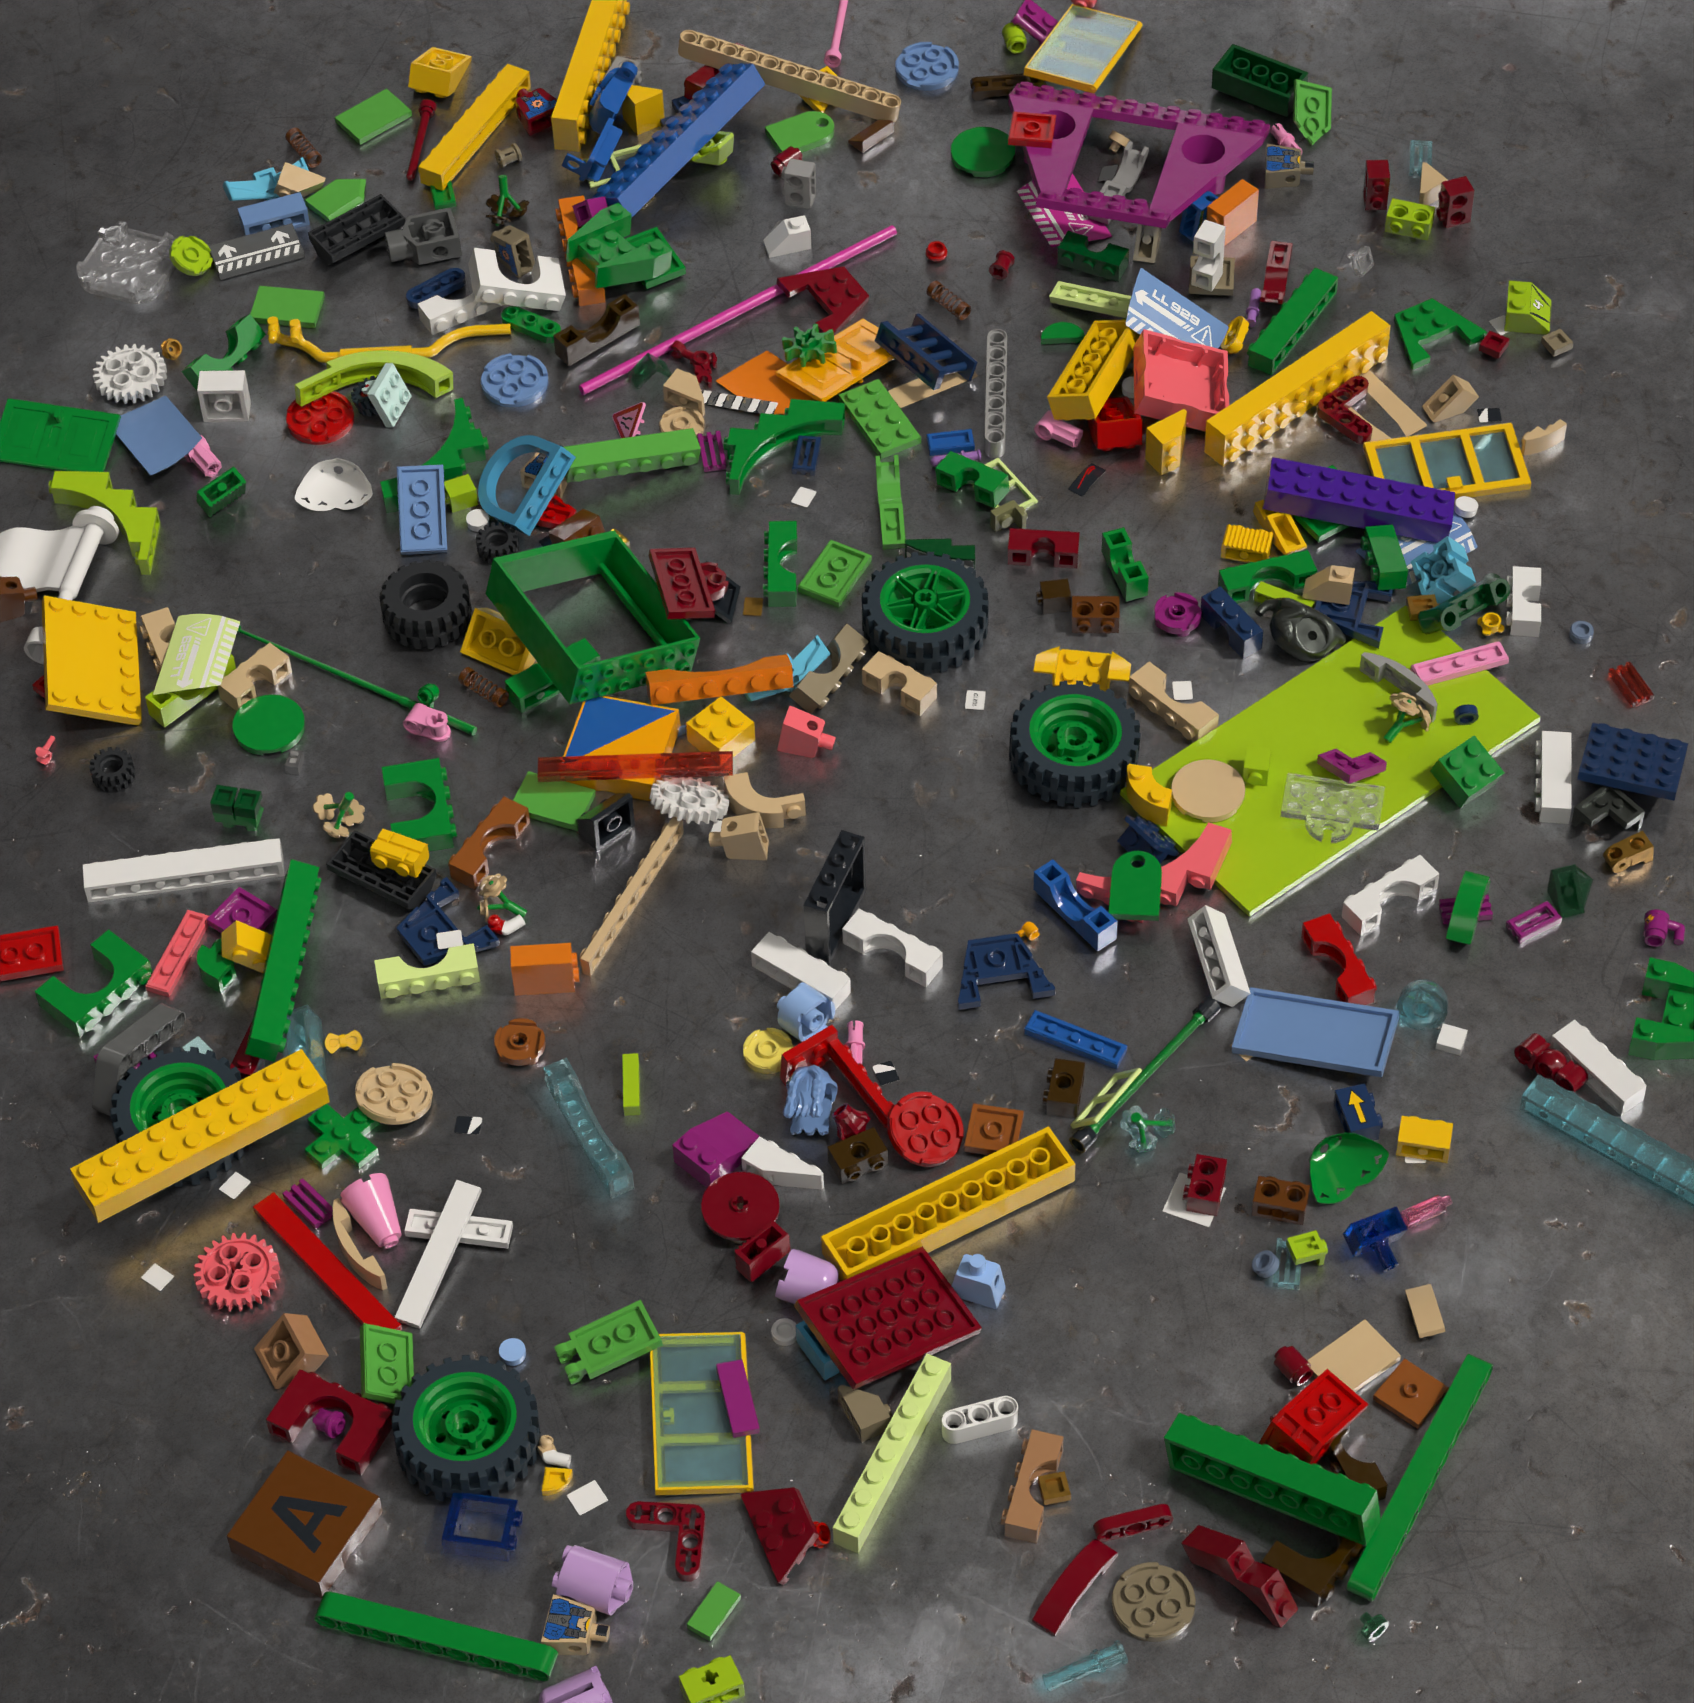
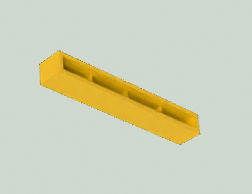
M507 64L498 72L495 79L487 85L486 89L475 99L471 107L465 110L464 115L459 121L454 123L452 129L443 136L440 143L420 163L418 172L420 173L422 184L433 185L441 191L448 186L447 183L454 179L516 106L517 92L523 88L527 90L531 88L529 71Z

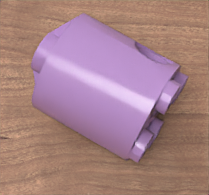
M577 1545L573 1547L566 1546L562 1555L563 1566L561 1571L555 1573L552 1581V1587L557 1588V1595L592 1606L596 1611L610 1616L620 1606L628 1602L633 1590V1579L628 1562Z

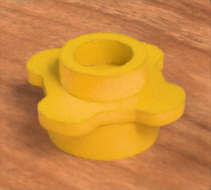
M1493 612L1486 613L1477 620V624L1482 627V634L1485 636H1490L1496 632L1502 633L1505 629L1504 625L1501 624V617Z

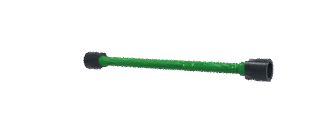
M1207 996L1192 1011L1193 1016L1186 1026L1142 1070L1097 1124L1080 1127L1069 1138V1142L1075 1150L1085 1153L1097 1140L1099 1129L1146 1082L1162 1063L1170 1057L1198 1026L1206 1022L1209 1023L1221 1011L1220 1005L1215 999Z

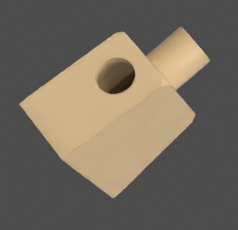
M759 812L724 818L722 820L721 832L709 833L710 847L723 846L725 854L729 859L767 860L769 839Z

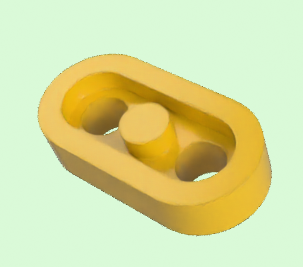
M1243 316L1236 317L1228 325V331L1221 343V348L1228 351V354H1236L1243 347L1245 335L1249 330V322Z

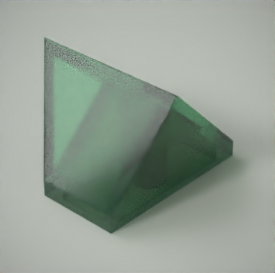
M1576 864L1551 869L1547 892L1557 913L1562 918L1585 913L1584 908L1593 879Z

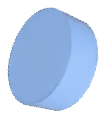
M516 1338L503 1341L499 1347L501 1361L508 1366L521 1364L526 1357L524 1343Z

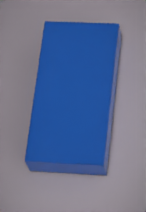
M972 429L926 434L930 456L944 455L950 451L954 453H961L963 450L964 452L975 451Z

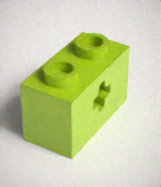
M731 1655L724 1658L717 1657L711 1660L709 1664L700 1668H690L679 1676L680 1690L686 1703H728L745 1696L744 1682Z

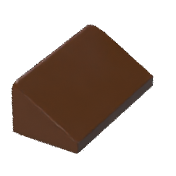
M879 119L849 139L848 143L864 153L894 133V122L892 120Z

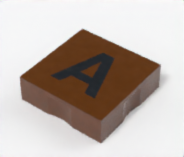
M287 1450L227 1534L230 1550L262 1568L273 1570L283 1575L291 1583L322 1598L323 1594L329 1591L344 1569L350 1554L363 1542L383 1513L380 1497Z

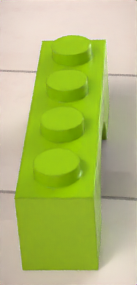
M230 654L224 676L229 675L236 669L232 654ZM218 686L153 695L154 691L145 696L149 715L165 728L217 690Z

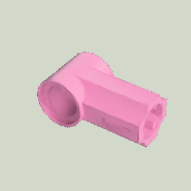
M1048 410L1034 427V431L1039 438L1043 440L1053 438L1075 448L1083 436L1082 429L1063 420H1054L1051 410Z
M200 435L202 439L184 458L189 463L193 462L205 476L214 477L222 468L221 462L211 452L206 439Z

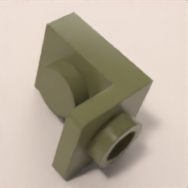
M1012 500L990 511V526L995 532L1007 528L1013 523L1020 529H1026L1028 515L1022 506L1020 507L1015 500Z

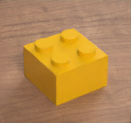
M723 697L716 699L686 722L687 741L720 767L755 741L754 722Z

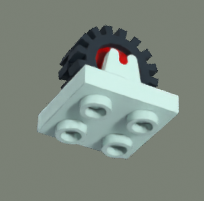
M385 363L376 378L375 376H370L369 380L365 378L363 383L359 382L357 384L358 387L353 388L354 392H351V399L360 414L363 416H372L373 413L375 415L379 414L386 428H392L412 396L394 364Z

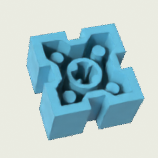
M1448 536L1433 546V552L1429 554L1425 551L1411 561L1415 576L1422 579L1418 582L1421 594H1435L1437 604L1452 598L1456 590L1462 592L1476 583L1471 567L1466 565V562L1469 560L1464 546Z

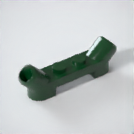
M1488 573L1477 584L1438 606L1420 611L1418 621L1421 631L1426 635L1441 630L1452 631L1462 625L1461 621L1489 605L1496 606L1502 603L1510 594L1508 581L1500 578L1495 573Z

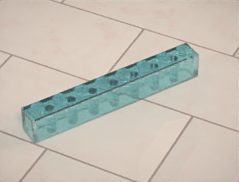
M1539 1074L1523 1093L1520 1104L1521 1111L1694 1207V1161L1688 1155L1675 1151L1666 1143L1657 1141L1648 1136L1643 1130L1630 1126L1621 1118L1605 1112L1598 1105L1587 1102L1576 1093L1560 1087L1553 1080L1544 1078Z

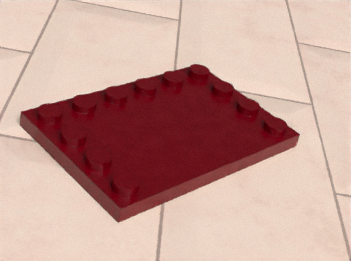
M923 1246L797 1300L794 1305L853 1390L924 1359L926 1354L933 1355L979 1334L982 1329Z

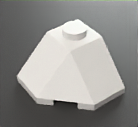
M805 215L780 220L776 223L763 240L769 258L811 249V230Z

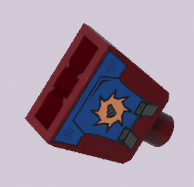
M525 88L520 89L515 100L516 113L527 134L531 136L551 127V117L557 99L542 88H537L531 92H528Z

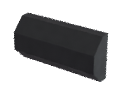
M380 194L308 232V236L317 255L329 265L385 236L384 232L402 227L406 220Z
M356 830L352 832L326 864L327 870L407 909H415L421 906L426 900V896L431 892L437 876L436 869L426 864L422 867V871L417 878L409 875L406 877L401 876L395 870L387 867L385 869L377 867L372 862L370 847L375 840Z

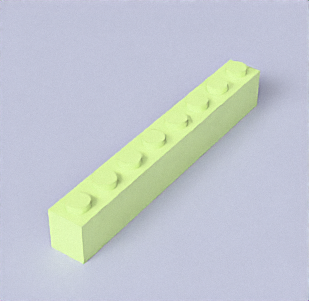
M926 1354L833 1526L834 1544L859 1554L951 1381V1363Z

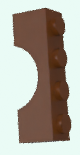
M505 796L498 804H494L486 819L479 822L476 831L471 837L465 839L462 848L457 854L451 856L448 863L451 878L476 890L481 881L489 874L487 858L484 855L485 850L498 840L517 839L530 824L528 808Z

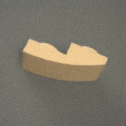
M1559 419L1553 425L1547 426L1545 430L1537 426L1531 432L1525 433L1521 439L1522 455H1532L1545 451L1565 439L1567 423Z
M1431 1284L1405 1290L1419 1338L1446 1332Z

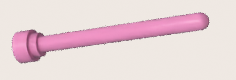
M848 0L839 1L831 48L825 53L824 63L830 68H836L841 63L842 55L839 52Z

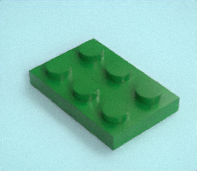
M657 227L625 238L635 248L659 238L672 250L671 270L656 278L642 280L641 282L646 289L686 274V267Z

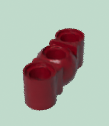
M1537 1033L1530 1034L1514 1049L1516 1059L1521 1064L1528 1066L1530 1070L1535 1067L1537 1074L1542 1079L1553 1081L1551 1086L1555 1087L1561 1095L1566 1097L1572 1096L1588 1081L1586 1070L1580 1065L1574 1064L1572 1060L1567 1063L1565 1055L1559 1050L1549 1049L1551 1044L1547 1043L1541 1035Z

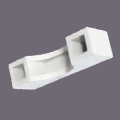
M473 293L458 300H448L436 295L418 303V310L421 322L430 334L434 335L503 306V304L474 301Z
M1421 855L1414 859H1408L1401 867L1387 872L1380 880L1375 883H1369L1362 891L1348 896L1343 902L1342 918L1362 936L1380 924L1382 912L1380 905L1382 902L1393 896H1409L1420 900L1437 889L1439 873Z
M858 909L842 928L843 944L862 954L874 949H889L901 955L905 961V977L924 987L930 984L943 967V952L937 947L927 945L916 936L899 930L895 925L878 919L870 912L867 913Z

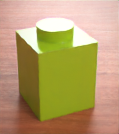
M469 474L444 481L445 506L449 505L452 513L478 505L477 490Z
M1247 745L1243 771L1244 783L1267 786L1271 748Z

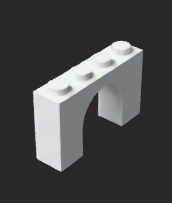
M473 248L468 267L474 301L560 311L566 294L559 258L537 256L531 271L533 283L519 284L507 279L500 272L495 250Z

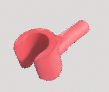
M51 735L43 747L36 748L35 753L38 756L36 761L44 765L50 762L52 753L49 751V748L55 740L54 736Z

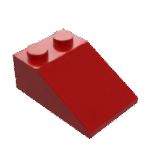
M1127 396L1108 398L1096 419L1087 420L1092 440L1097 449L1110 451L1114 447L1130 449L1136 447V445H1142V418L1139 414L1134 413V406Z

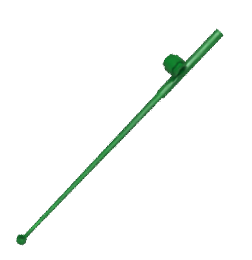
M239 625L237 633L240 632L265 644L271 643L287 654L390 698L407 708L412 709L419 702L433 708L434 701L439 697V688L435 684L430 683L425 684L418 690L417 698L419 702L405 696H400L241 630ZM446 714L448 717L447 725L470 735H475L477 731L476 726Z

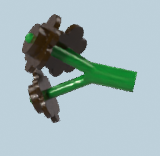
M499 175L500 195L492 194L491 198L486 201V205L491 208L493 213H497V216L486 215V218L492 220L491 223L496 226H504V223H510L511 220L501 216L507 214L511 204L514 207L508 215L509 218H519L527 212V206L530 202L522 200L517 204L508 193L507 175Z

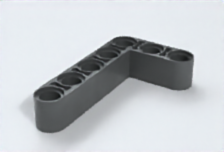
M160 1003L101 1048L96 1061L92 1108L110 1116V1108H113L111 1098L113 1093L118 1094L116 1085L119 1080L126 1081V1071L131 1066L134 1067L140 1062L139 1060L147 1057L181 1030L185 1022V1012Z

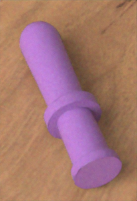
M1259 288L1252 289L1250 293L1249 307L1246 309V320L1249 322V327L1256 325V317L1259 315L1258 306L1261 297V290Z
M980 449L965 453L963 450L961 453H958L971 460H982ZM946 455L932 457L930 460L931 465L937 467Z

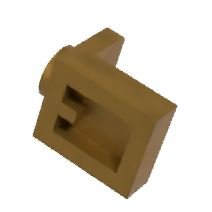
M1435 594L1409 596L1406 598L1410 621L1418 620L1420 611L1434 608L1440 604H1437Z

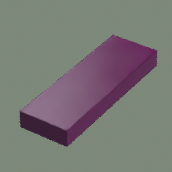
M743 1360L716 1364V1371L733 1438L758 1434L760 1427Z

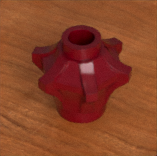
M848 1103L838 1107L832 1114V1118L837 1125V1136L840 1141L865 1131L866 1125L870 1121L866 1111H857L850 1107Z

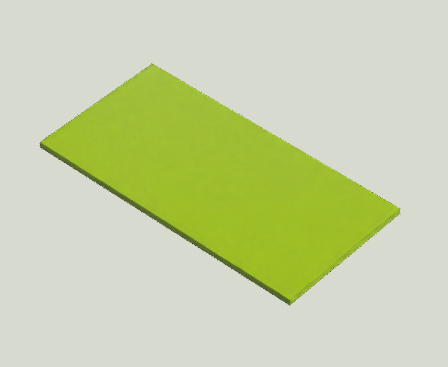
M1405 605L1375 625L1384 627L1379 649L1354 638L1152 769V775L1161 786L1172 789V782L1176 773L1185 765L1198 760H1216L1230 765L1243 778L1247 745L1271 748L1267 786L1244 783L1245 798L1237 813L1223 821L1209 822L1232 830V844L1214 884L1250 917L1441 789V784L1430 772L1438 759L1474 735L1491 755L1539 723L1540 716L1490 672L1483 670L1428 685L1437 702L1436 719L1429 724V731L1425 732L1419 722L1402 728L1391 743L1387 742L1383 737L1395 723L1398 715L1397 707L1391 705L1392 701L1389 698L1391 694H1398L1403 691L1385 678L1377 683L1361 672V655L1364 652L1377 654L1396 661L1410 670L1413 664L1464 651L1442 631L1424 634L1421 631L1418 620L1410 621L1407 606ZM1467 704L1476 706L1479 715L1477 721L1469 725H1460L1455 722L1453 711L1457 707ZM1406 713L1403 722L1418 718V714L1412 716ZM1333 749H1338L1351 758L1371 752L1386 761L1387 765L1386 771L1349 784L1317 764V758L1319 754ZM1126 787L1121 789L1120 795L1130 804ZM1171 800L1167 827L1155 825L1160 829L1159 832L1163 836L1165 835L1176 844L1175 847L1183 854L1198 840L1208 822H1202L1201 819L1182 814L1175 806L1173 800Z

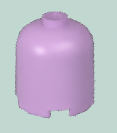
M791 1249L784 1265V1269H787L788 1272L784 1280L779 1279L775 1297L795 1304L797 1300L836 1284L838 1282L837 1269L828 1261L800 1250Z

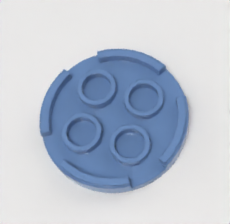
M919 42L907 46L895 61V72L898 79L904 85L922 91L946 87L955 80L959 70V61L954 51L947 46L944 48L933 45L932 42Z
M509 353L498 356L484 367V372L481 376V388L486 398L503 407L529 405L538 400L548 387V373L545 365L531 355L521 356Z

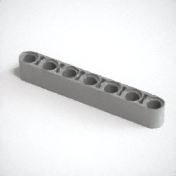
M993 329L987 334L985 454L994 459L1002 457L1005 453L1007 333L1002 329Z

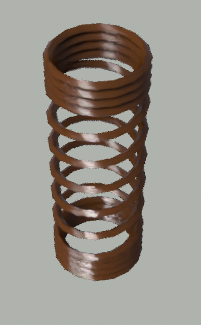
M292 128L286 133V140L301 158L303 156L308 167L315 168L322 162L320 153L305 138V135L299 128ZM299 132V134L295 136L293 140H290L291 136L294 133ZM306 142L302 148H299L302 143ZM306 146H309L307 150L302 152ZM309 149H312L311 152H309L307 155H305V153H306ZM315 155H318L314 161L309 162L311 158H313Z
M933 281L928 286L927 295L936 302H939L940 305H943L952 315H955L959 320H964L969 316L971 306L964 301L962 302L961 298H958L957 295L953 296V292L945 289V286L939 281ZM948 290V293L946 294L944 299L940 300V297L944 293V291ZM951 293L952 297L944 304V300ZM956 297V300L953 302V304L948 307V304L952 300V298ZM960 300L958 306L954 310H952V307L956 303V301Z
M466 667L461 671L458 678L459 683L473 690L474 693H478L479 696H483L484 699L492 702L497 708L502 707L507 702L509 697L508 691L501 687L498 688L497 684L493 685L492 681L488 682L487 678L483 679L482 675L478 676V672H475L470 667ZM482 677L480 683L474 688L477 679ZM486 680L485 686L479 691L481 683ZM491 683L490 689L484 694L486 686ZM496 686L494 693L489 697L491 689Z

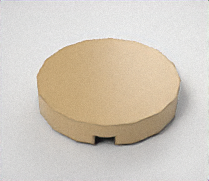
M683 406L666 411L659 422L660 433L693 428L697 440V434H703L705 428L702 414L696 409L692 408L690 410Z

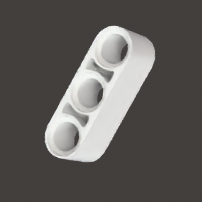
M1001 1396L946 1411L942 1417V1437L950 1444H958L1011 1430L1018 1422V1403L1010 1396ZM1006 1411L1010 1412V1414L1008 1415L1001 1414L1002 1412ZM982 1418L984 1419V1421L979 1422L975 1419ZM951 1425H957V1426H959V1427H958V1428H950L949 1426H951Z

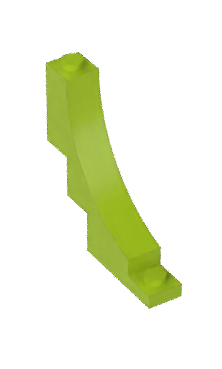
M54 471L53 480L49 481V493L53 494L54 502L56 504L79 506L85 509L99 506L110 511L119 530L129 544L132 557H135V563L140 567L141 575H151L160 528L157 507H136L133 490L112 489L109 472Z

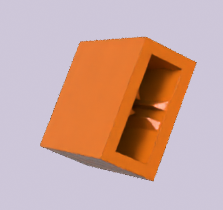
M1243 179L1207 206V220L1226 226L1224 246L1257 221L1259 189Z
M571 943L510 946L511 972L515 996L575 992V982H580L577 952L572 953Z

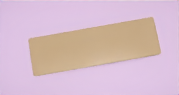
M975 371L972 379L978 377ZM958 373L945 375L940 389L932 390L918 378L893 388L888 392L898 406L903 408L964 383L967 380Z

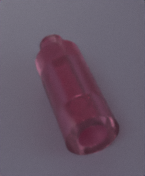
M1440 1195L1433 1196L1401 1211V1219L1404 1225L1410 1229L1446 1212V1207L1453 1204L1452 1199L1449 1195L1444 1197Z

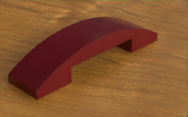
M1096 1538L1092 1540L1073 1559L1055 1582L1035 1613L1032 1622L1053 1636H1056L1071 1617L1072 1609L1099 1574L1103 1575L1118 1556V1552Z

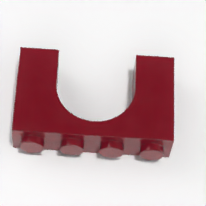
M299 1369L266 1418L269 1433L293 1443L306 1422L318 1413L319 1409H334L345 1412L353 1419V1423L335 1451L338 1465L362 1476L392 1430L393 1412L385 1404H376L367 1398L361 1397V1393L354 1394L345 1390L342 1385L336 1382H327L314 1372L308 1373Z

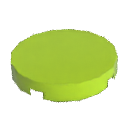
M179 236L173 241L169 249V258L172 264L186 275H203L209 270L213 262L209 246L195 236Z

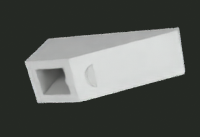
M760 1136L741 1158L742 1172H750L762 1176L772 1185L819 1190L824 1188L823 1172L817 1166L805 1163L796 1154L788 1153L779 1148L775 1142L767 1141Z

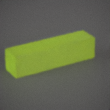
M1260 581L1254 592V601L1261 604L1269 599L1291 598L1314 608L1315 601L1304 599L1302 596Z
M622 1054L624 1116L640 1115L639 1054Z

